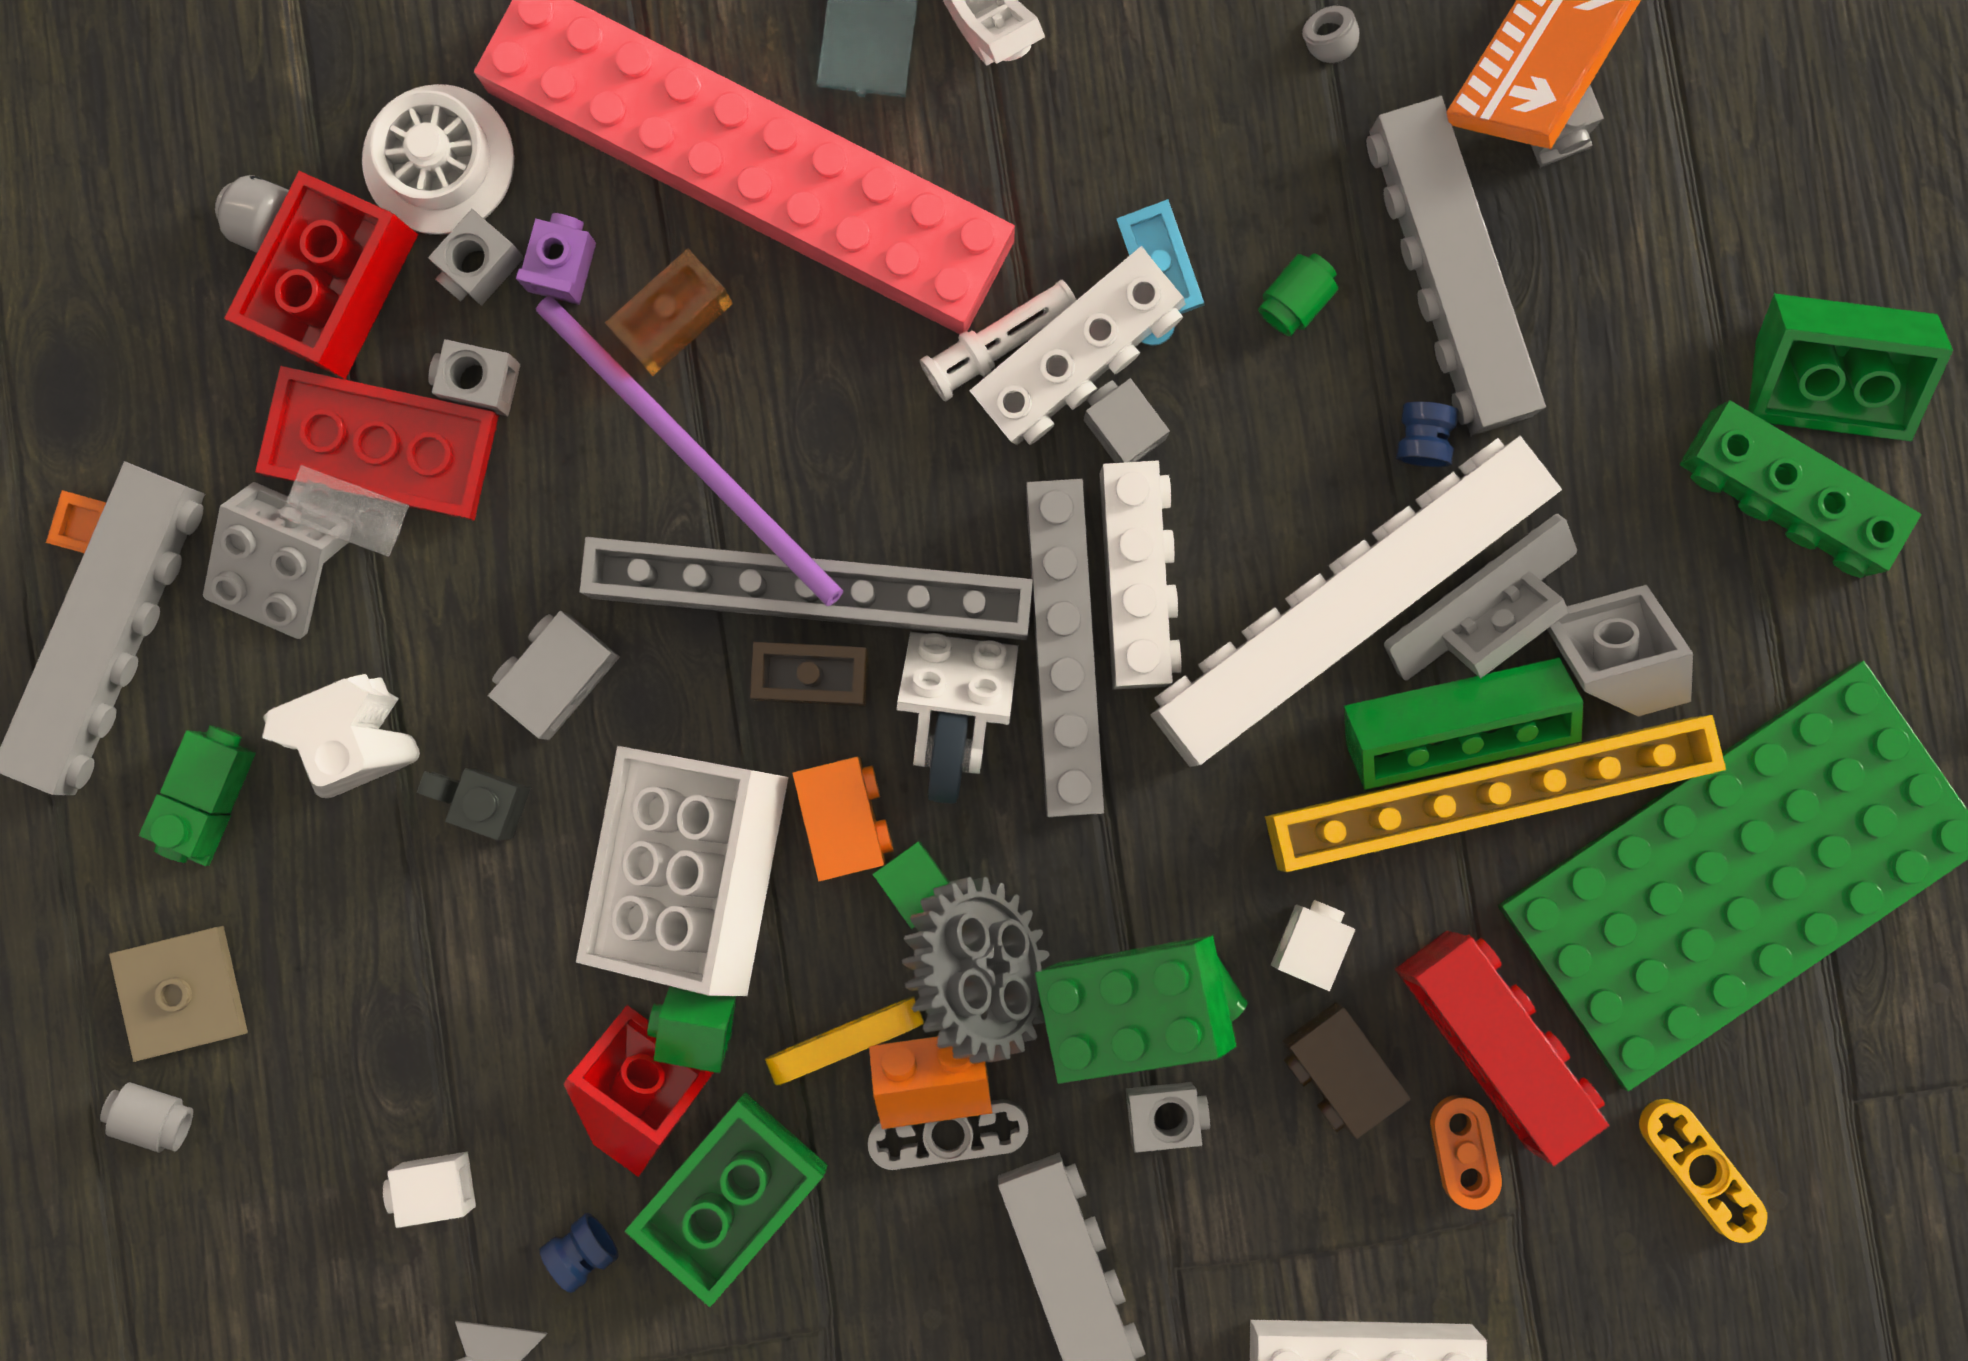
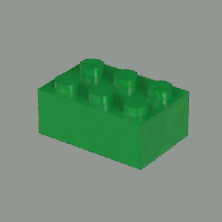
M1213 935L1059 962L1035 972L1058 1084L1215 1060L1236 1047Z
M745 1092L624 1232L707 1306L711 1307L824 1177L828 1165Z

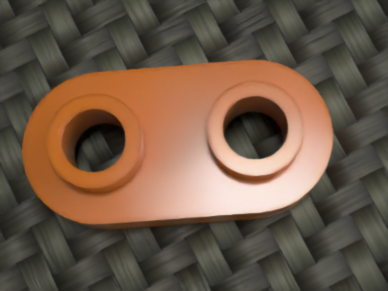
M1452 1095L1446 1097L1436 1105L1430 1120L1442 1185L1446 1194L1459 1206L1470 1210L1483 1209L1497 1199L1502 1187V1177L1490 1118L1482 1105L1467 1096ZM1463 1113L1467 1120L1465 1128L1460 1132H1452L1449 1126L1450 1119L1455 1114ZM1470 1168L1476 1169L1478 1175L1476 1183L1470 1187H1463L1460 1181L1462 1173Z

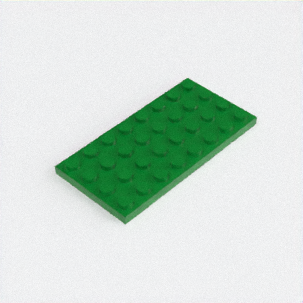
M1865 661L1853 663L1722 752L1726 770L1681 780L1497 905L1622 1089L1629 1092L1968 860V809Z

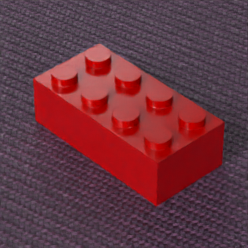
M1447 930L1396 967L1395 971L1523 1146L1552 1166H1556L1609 1126L1608 1122L1599 1112V1109L1605 1103L1595 1088L1584 1077L1578 1080L1564 1063L1570 1059V1055L1558 1038L1549 1030L1543 1033L1530 1018L1536 1012V1009L1526 994L1516 984L1509 987L1497 973L1496 969L1502 966V963L1487 942L1482 938L1475 941L1469 934L1462 935Z

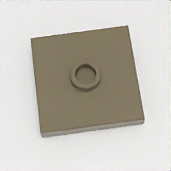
M224 926L109 954L133 1062L248 1033Z

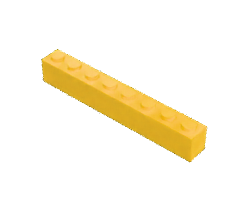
M1713 715L1699 716L1265 816L1277 870L1289 872L1726 770Z

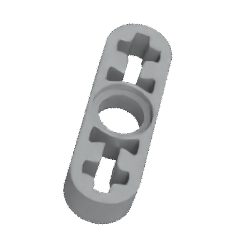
M1004 1099L991 1101L992 1114L980 1115L979 1126L995 1123L996 1113L1006 1112L1009 1121H1018L1019 1128H1014L1010 1131L1009 1140L1000 1141L997 1132L980 1133L983 1145L972 1146L973 1127L968 1117L952 1120L957 1121L963 1127L965 1133L964 1140L957 1148L945 1150L938 1147L932 1138L933 1127L939 1122L936 1121L925 1123L923 1142L928 1153L917 1154V1142L903 1145L900 1156L891 1157L888 1148H879L878 1141L885 1139L887 1129L881 1128L879 1120L870 1132L868 1151L872 1160L877 1165L888 1170L1014 1152L1025 1142L1028 1134L1027 1117L1023 1109L1015 1102ZM914 1125L895 1127L899 1137L916 1136L917 1131Z

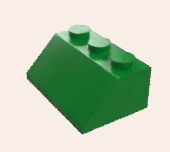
M1774 293L1756 339L1748 411L1771 424L1912 441L1951 357L1953 348L1938 314Z

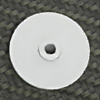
M426 85L397 96L376 116L364 141L362 152L363 174L368 190L380 208L394 213L416 232L431 235L449 234L471 209L485 219L501 203L513 176L514 148L504 121L497 111L483 98L456 86Z

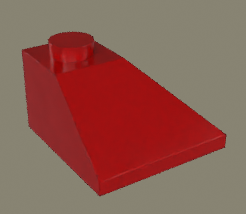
M627 1005L568 1076L563 1085L593 1145L639 1177L668 1139L714 1072L654 1061L656 1038L647 1035L649 1020Z

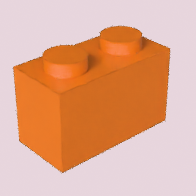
M854 757L792 773L818 882L886 864L884 853L892 852L893 846L886 819L876 821L871 803L872 799L880 798L873 765L863 767L861 758Z
M938 1036L869 1046L873 1095L881 1128L888 1129L992 1114L986 1062L973 1064L970 1063L969 1057L953 1058V1046L939 1048L937 1046Z

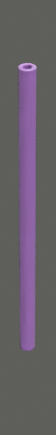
M552 296L544 298L536 308L537 313L826 606H831L841 597L843 590Z

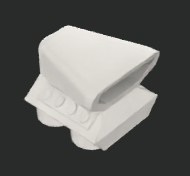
M366 674L337 681L273 708L263 716L266 724L262 738L282 744L283 747L298 749L314 792L321 798L337 796L416 762L420 755L415 740L409 734L379 729L399 698L387 691L382 678L369 680Z

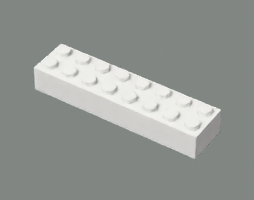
M1517 437L1506 446L1497 438L1458 467L1465 475L1464 477L1459 479L1452 472L1418 497L1415 501L1422 509L1415 513L1410 506H1407L1372 532L1378 540L1377 543L1370 547L1364 539L1331 563L1329 567L1335 575L1326 581L1319 573L1285 598L1291 606L1289 610L1281 615L1274 607L1242 631V634L1248 641L1237 649L1230 641L1198 664L1204 673L1202 676L1191 683L1185 675L1157 695L1154 699L1160 707L1150 716L1188 766H1198L1204 763L1562 490L1522 437Z

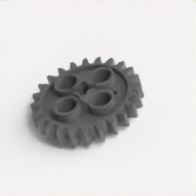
M967 877L935 887L933 889L934 896L922 898L920 901L924 912L911 915L910 920L919 932L906 935L904 941L915 950L914 956L902 959L903 965L913 969L915 972V978L906 982L905 987L909 990H918L920 998L912 1007L913 1012L926 1010L928 1017L924 1023L923 1030L925 1032L940 1030L937 1046L939 1048L953 1046V1058L955 1059L969 1057L970 1063L973 1064L1010 1059V1054L1025 1051L1024 1042L1037 1038L1033 1025L1045 1023L1043 1012L1038 1007L1041 1001L1035 972L1042 970L1041 962L1050 956L1048 951L1037 949L1036 942L1041 938L1043 932L1041 929L1030 931L1028 924L1033 914L1032 911L1018 912L1020 896L1018 894L1005 896L1003 883L990 885L987 877L974 880L971 877Z

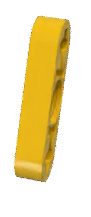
M909 997L767 1057L765 1061L775 1085L799 1078L868 1049L869 1046L880 1044L924 1024L920 1011L913 1012L912 1007L916 1002L915 998Z
M1659 1099L1649 1103L1642 1111L1639 1120L1642 1136L1718 1233L1734 1242L1747 1243L1757 1239L1763 1233L1767 1224L1765 1206L1695 1115L1684 1105L1669 1099ZM1662 1114L1672 1118L1679 1117V1120L1674 1124L1675 1130L1683 1140L1691 1143L1690 1145L1681 1148L1673 1138L1665 1134H1657L1663 1127L1659 1120ZM1678 1153L1676 1158L1674 1159L1673 1154ZM1710 1155L1716 1163V1175L1707 1185H1695L1689 1176L1690 1164L1698 1156ZM1724 1192L1737 1205L1743 1208L1748 1206L1742 1213L1746 1223L1741 1227L1732 1222L1727 1223L1731 1219L1732 1214L1723 1201L1715 1198L1716 1196Z

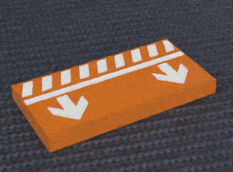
M1516 0L1447 110L1448 122L1455 127L1551 149L1641 0Z

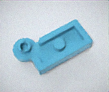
M1168 199L1116 218L1129 256L1142 246L1184 297L1186 305L1179 310L1180 314L1205 305ZM1174 327L1158 339L1151 333L1142 343L1150 346L1161 345L1171 337Z

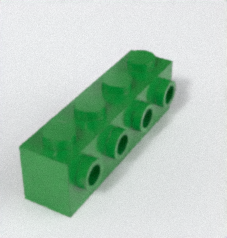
M1731 400L1710 411L1679 464L1692 472V481L1700 487L1715 493H1720L1722 490L1740 501L1738 507L1747 515L1761 521H1768L1770 519L1787 529L1785 535L1791 541L1808 549H1816V547L1834 557L1833 564L1838 569L1854 577L1862 578L1889 571L1922 515Z
M1556 658L1488 673L1481 679L1475 676L1344 705L1346 746L1362 785L1366 790L1582 742L1583 700L1561 659Z

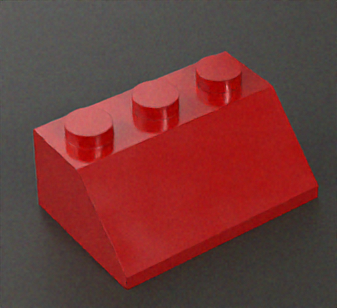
M299 171L224 319L315 366L346 379L418 234L394 213Z

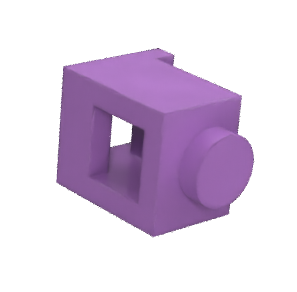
M553 213L550 222L535 218L522 269H518L516 277L517 281L527 292L546 297L552 296L554 299L580 305L596 242L590 233L582 230L584 226L582 221L559 213ZM551 245H562L564 247L562 255L557 259H548Z

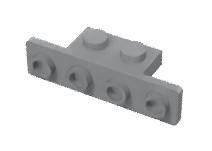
M1559 514L1553 515L1387 639L1384 647L1397 674L1404 680H1409L1449 650L1481 679L1568 614L1564 599L1541 581L1577 553V548L1566 519Z

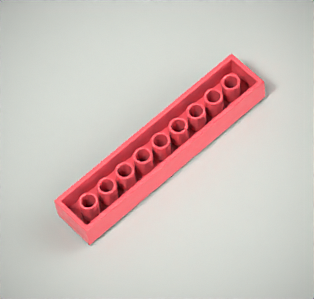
M512 0L474 70L475 75L489 94L958 334L968 331L1014 243L1015 225L574 0Z

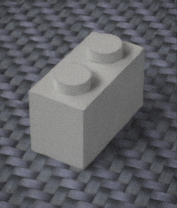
M561 610L555 617L548 614L538 622L528 636L532 644L519 659L513 656L498 669L492 679L496 686L488 695L538 739L550 740L620 658L618 654L574 617Z

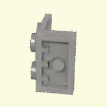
M252 482L220 505L203 597L212 603L296 639H301L308 633L323 563L349 543L353 524L256 482Z

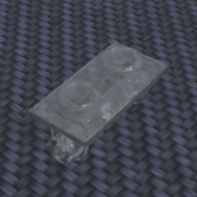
M301 465L281 518L390 557L393 546L397 543L401 533L403 520L409 505Z

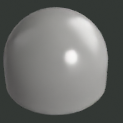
M1330 6L1317 11L1307 20L1302 31L1310 53L1318 60L1326 63H1337L1345 60L1354 52L1359 41V27L1352 10L1344 6ZM1325 23L1340 25V28L1331 34L1317 35L1319 27Z

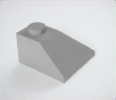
M1647 585L1567 606L1569 613L1547 628L1585 692L1636 716L1691 702L1693 653Z

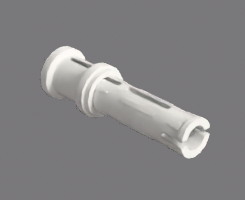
M1061 279L1056 282V285L1015 308L1012 312L977 334L972 330L970 332L964 331L959 335V342L933 358L927 355L921 358V367L938 395L946 402L953 397L952 391L978 374L983 377L990 374L995 367L994 361L1034 337L1072 305L1076 298L1069 286ZM1043 310V314L1010 335H1007L1009 330ZM991 341H996V343L990 346L989 348L985 347V345H987ZM964 359L965 362L947 373V369Z

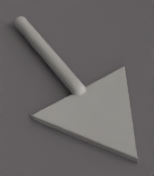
M455 1321L466 1357L455 1361H521L548 1333Z

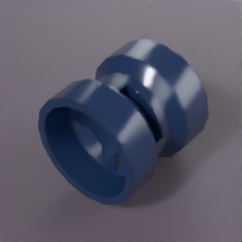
M1433 402L1405 403L1403 405L1401 422L1406 427V437L1398 442L1396 459L1406 464L1424 467H1447L1452 465L1454 448L1448 442V438L1450 437V431L1457 427L1459 410L1449 405Z
M589 1213L584 1214L571 1225L569 1234L564 1237L555 1236L539 1248L540 1256L548 1272L559 1286L569 1293H573L585 1284L588 1274L593 1269L604 1270L619 1258L618 1250L604 1226Z

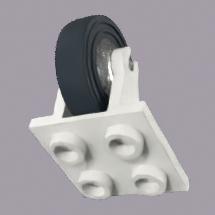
M910 632L897 710L919 713L913 765L930 767L928 800L947 804L956 803L959 798L962 772L980 774L986 722L1009 725L1018 646L1001 644L991 640L978 641L947 637L937 633ZM932 710L938 711L935 734H929ZM969 715L976 716L973 739H967Z

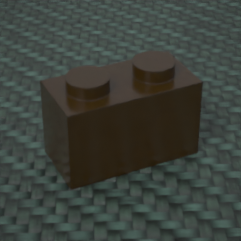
M753 642L750 698L762 702L866 707L869 651L866 647Z
M1336 1002L1282 1041L1291 1053L1284 1059V1062L1303 1087L1312 1081L1324 1098L1316 1106L1336 1133L1345 1127L1351 1135L1358 1139L1411 1100L1347 1010Z

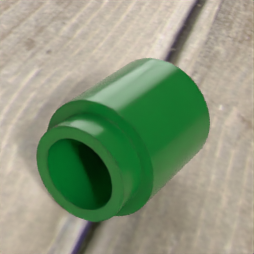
M1312 253L1309 258L1297 254L1263 293L1264 302L1258 307L1260 315L1274 329L1285 336L1291 337L1297 329L1304 330L1338 291V286L1334 281L1337 275L1335 269L1317 254Z

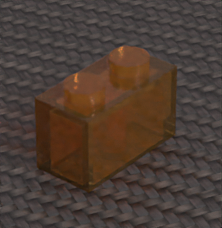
M687 248L605 323L642 366L654 376L733 303L726 289Z

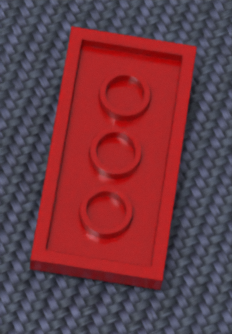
M280 366L255 472L267 477L475 521L499 415L493 411Z

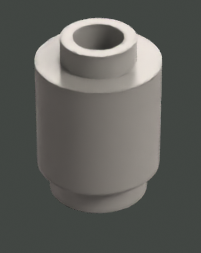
M128 1082L120 1091L113 1090L109 1094L103 1105L100 1120L106 1123L105 1132L109 1137L158 1153L164 1149L177 1151L190 1129L193 1109L184 1106L181 1098Z

